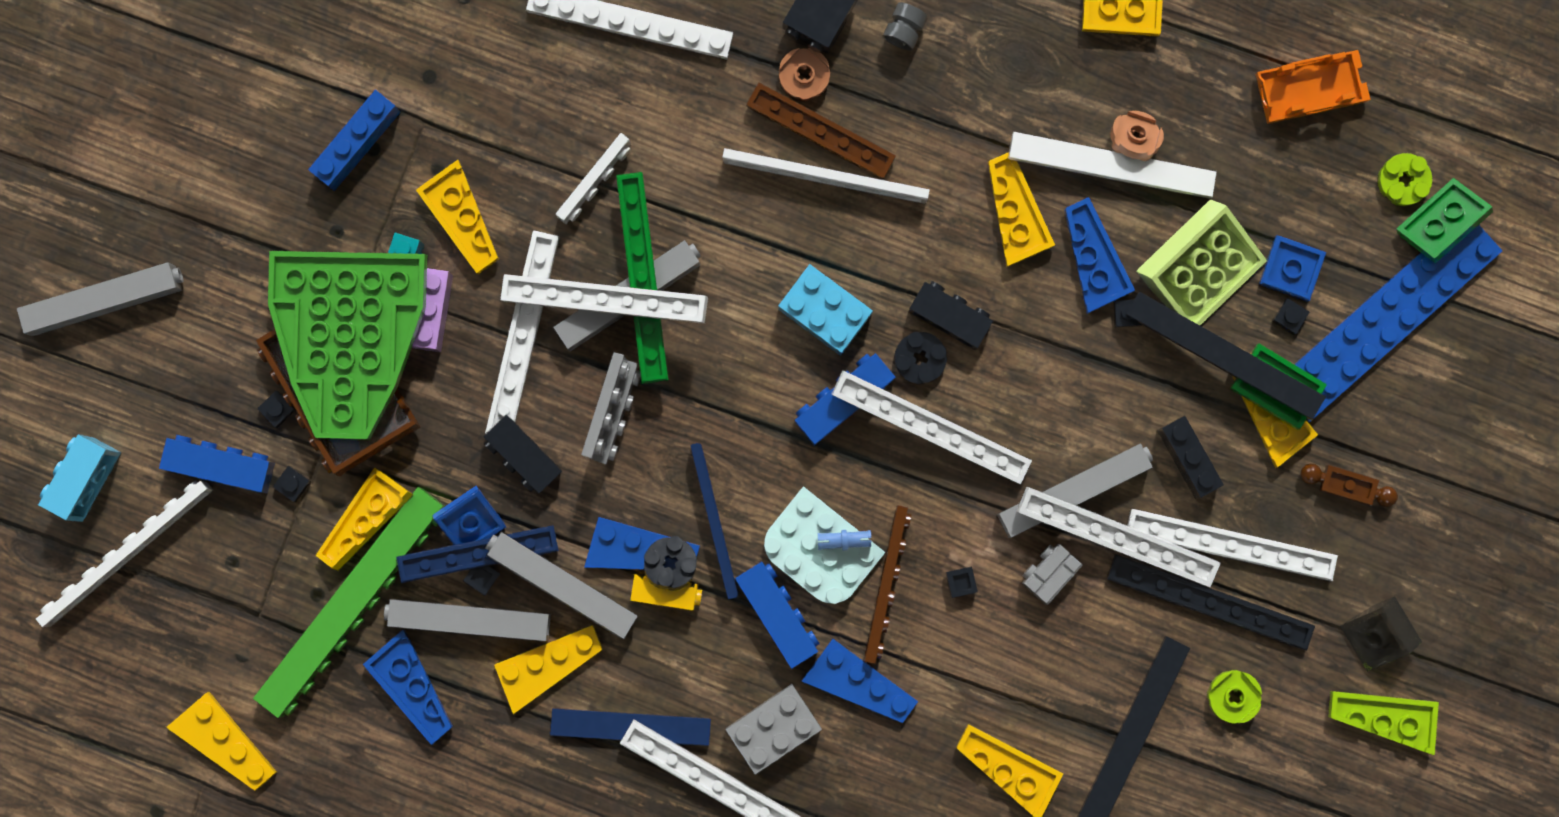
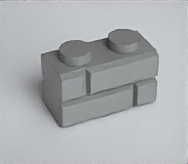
M1056 544L1054 547L1049 545L1041 553L1040 557L1043 560L1037 567L1032 564L1022 575L1025 578L1022 584L1045 605L1051 602L1083 566L1060 544Z

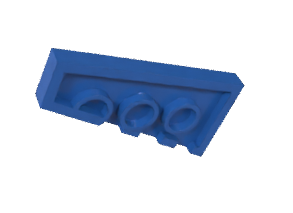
M1088 197L1065 208V216L1087 314L1134 292L1135 289L1090 198Z
M598 517L584 568L644 569V555L648 548L657 540L668 536ZM687 542L694 550L697 558L700 545ZM667 558L663 567H670L673 570L676 568L675 563L677 561Z
M403 629L369 658L363 666L432 745L448 732L453 725L405 629Z
M833 638L802 680L804 683L901 723L905 721L918 703L916 699Z

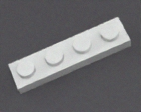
M622 133L619 134L557 211L556 216L563 223L567 224L569 220L573 222L582 211L580 207L585 200L590 201L598 192L596 187L602 179L604 181L609 179L615 170L613 166L618 159L622 161L629 154L631 143Z

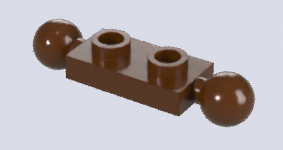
M1306 464L1300 472L1302 480L1307 484L1321 482L1319 491L1371 506L1375 498L1381 506L1391 507L1398 500V494L1394 488L1389 486L1377 488L1379 480L1331 465H1326L1325 471L1322 472L1316 464Z

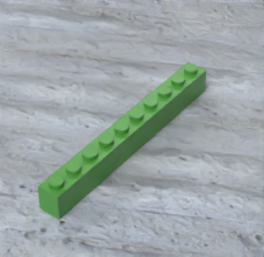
M417 487L413 492L414 495L399 510L253 699L277 718L284 717L285 714L290 716L298 706L296 700L302 693L306 695L314 686L315 682L312 680L318 672L322 674L331 663L329 660L330 656L334 651L337 653L341 651L348 641L345 638L351 630L355 632L364 621L362 615L367 609L371 611L381 599L378 596L383 588L388 589L397 578L394 574L398 570L396 557L411 554L416 546L420 548L428 539L429 534L427 532L432 525L438 526L432 515L444 508L445 505L423 488Z

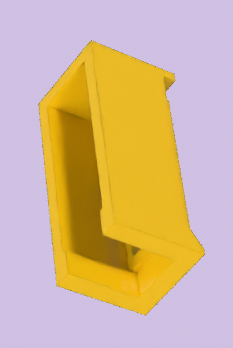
M634 574L630 601L694 610L695 605L700 606L702 590H698V584L691 587L692 583H689L680 590L668 591V589L657 588L652 585L646 576L642 579L639 575Z

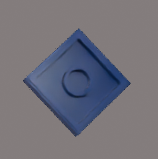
M1276 235L1258 285L1309 302L1326 252Z
M477 486L432 515L453 545L491 538L506 528L503 520Z

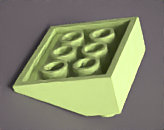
M1209 200L1136 272L1168 308L1201 325L1267 260L1229 208L1224 204Z

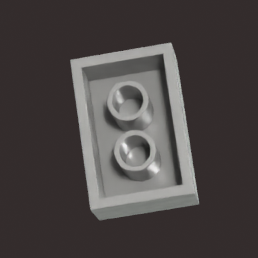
M790 684L726 727L727 733L754 774H757L822 730L793 684Z

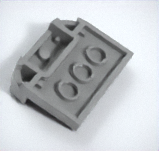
M613 353L581 454L587 459L607 464L609 460H615L618 446H615L617 435L622 436L626 426V421L622 419L625 410L630 411L633 404L634 396L630 395L633 385L638 386L641 378V372L637 370L638 364L628 361L622 354Z

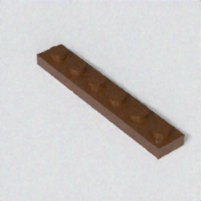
M759 82L746 104V107L882 180L885 178L896 155Z
M896 506L864 657L865 662L875 664L876 658L881 659L884 643H880L882 632L887 633L890 618L885 617L887 606L892 607L895 591H891L892 581H898L901 566L896 565L898 554L903 555L906 540L902 539L903 529H909L911 514L907 513L908 507Z

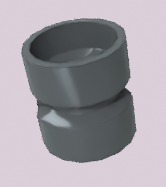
M899 2L892 14L894 22L888 23L882 37L898 48L912 51L919 38L916 32L922 31L928 16L922 10L910 4Z

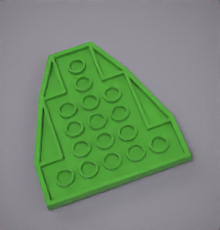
M269 251L268 306L291 385L315 438L371 439L398 387L426 309V254Z

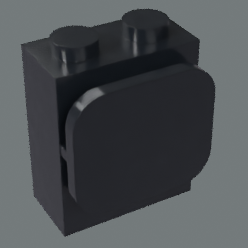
M795 0L783 21L785 34L797 41L799 38L808 43L807 46L815 52L821 53L823 51L828 54L858 0Z

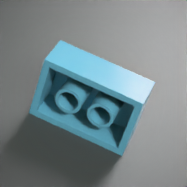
M810 264L778 305L779 311L840 356L873 312V310Z
M78 434L76 438H72L66 448L68 453L64 460L60 461L54 468L53 475L55 476L50 485L47 484L41 491V501L38 505L65 520L83 522L121 452L96 438Z

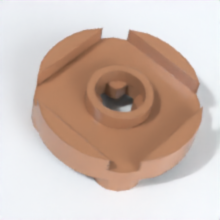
M798 48L785 55L780 63L779 80L782 89L789 96L806 102L817 98L826 90L830 79L829 63L822 53L815 52L810 48ZM799 69H810V79H799Z
M1129 111L1127 115L1118 116L1110 131L1112 149L1127 157L1148 161L1158 152L1163 142L1162 128L1159 130L1155 124L1156 120L1151 115L1141 111ZM1138 132L1141 138H1136L1132 134Z

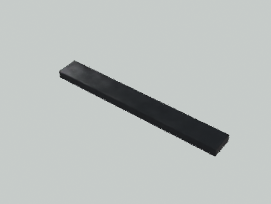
M1140 291L1126 313V316L1311 421L1326 398L1321 393Z
M1117 554L1114 555L1106 578L1115 583L1306 651L1315 629V625Z
M1167 636L1164 637L1077 817L1109 816L1190 650L1189 647Z

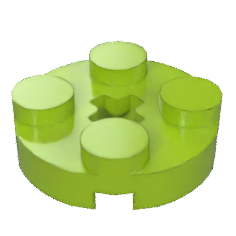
M1402 153L1393 156L1384 164L1378 174L1380 192L1384 197L1386 196L1391 200V203L1398 206L1416 204L1429 194L1432 186V173L1427 165V161L1423 157L1414 154ZM1403 173H1406L1411 178L1408 186H1404V182H1399V178L1403 176Z
M1237 670L1225 671L1214 678L1207 691V698L1212 712L1219 719L1226 722L1245 723L1254 718L1261 707V687L1253 676ZM1239 690L1241 692L1239 695L1241 701L1238 704L1234 701L1230 703V691L1237 692Z

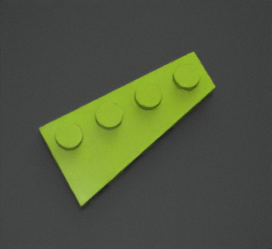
M1330 691L1329 718L1435 755L1439 702Z

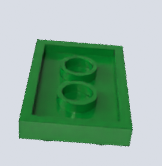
M1453 178L1396 229L1397 234L1436 264L1491 215L1493 207Z
M1260 343L1256 344L1251 355L1321 394L1327 385ZM1237 378L1230 387L1234 392L1297 430L1301 429L1307 419Z

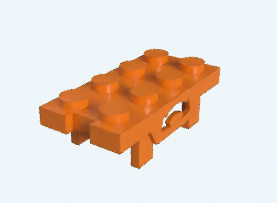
M1359 51L1328 54L1257 72L1255 75L1267 124L1370 101L1367 83H1361L1358 72L1362 68Z

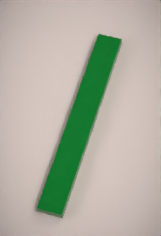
M643 172L616 175L630 288L657 290ZM634 316L642 384L669 381L661 319Z

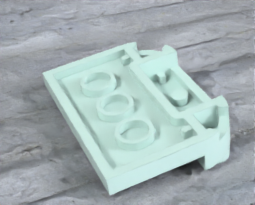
M804 486L769 528L764 544L766 554L773 564L815 598L822 602L833 604L848 599L885 554L872 541L871 547L848 548L846 551H842V548L818 550V542H829V540L818 541V533H841V530L857 532L858 530Z

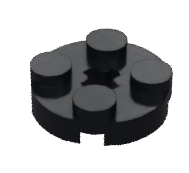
M927 332L911 333L900 341L895 350V365L900 376L913 384L919 385L934 381L942 374L947 363L946 348L936 336ZM925 352V358L928 359L927 363L922 362L920 365H917L915 363L916 358L913 357L914 353Z
M677 536L657 540L648 548L644 555L645 575L649 582L657 588L661 587L668 589V591L680 590L687 586L694 577L697 563L696 554L687 542ZM667 558L677 561L675 569L663 567Z

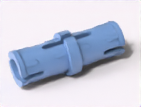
M841 530V533H818V541L829 540V542H818V550L842 548V551H846L848 548L871 547V539L860 540L861 538H871V530L857 532Z

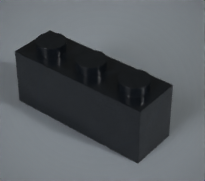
M931 281L930 284L924 282L908 312L976 351L993 323V320L989 318L990 314L978 307L975 310L966 305L967 301L956 294L951 297L944 293L945 288L936 282Z
M507 413L483 435L486 439L483 444L494 455L499 452L505 458L502 462L511 473L517 471L523 477L520 482L530 492L535 489L540 493L562 472L554 461Z
M1186 416L1180 417L1157 430L1195 499L1202 498L1224 485Z

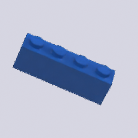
M375 89L308 170L335 191L400 114L399 109Z
M876 353L871 357L868 354L863 356L856 363L858 368L851 373L881 389H884L896 378ZM826 387L816 396L818 400L811 407L806 404L795 413L798 418L794 422L814 446L859 409V407L831 395L834 388L830 390Z
M176 435L175 440L166 438L159 469L268 493L275 463L267 461L268 456L253 452L252 457L242 455L243 450L228 446L226 451L217 450L218 444L202 441L201 446L191 444L192 438Z
M760 562L735 579L792 669L818 652L816 646L820 643L812 631L806 633L801 625L806 622L798 608L795 610L791 609L788 604L791 597L784 586L778 588L773 579L778 576L770 563L765 566L763 562Z

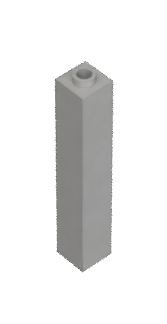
M684 240L654 260L657 291H663L700 266L698 258L701 255L694 244L688 246ZM629 277L616 286L630 288ZM578 310L554 326V329L567 349L572 351L625 315Z
M167 262L19 307L17 312L23 333L35 336L183 291L181 283L184 282L183 275L179 268Z
M1138 444L1042 493L1070 504L1078 505L1152 468L1150 462L1153 461V458L1147 447L1143 448L1141 444ZM1019 504L997 514L1008 538L1041 523V521L1017 512Z
M502 532L498 537L493 535L485 549L489 550L486 555L488 558L620 639L625 638L637 618V615Z
M392 599L385 606L384 620H388L387 626L548 641L551 614Z

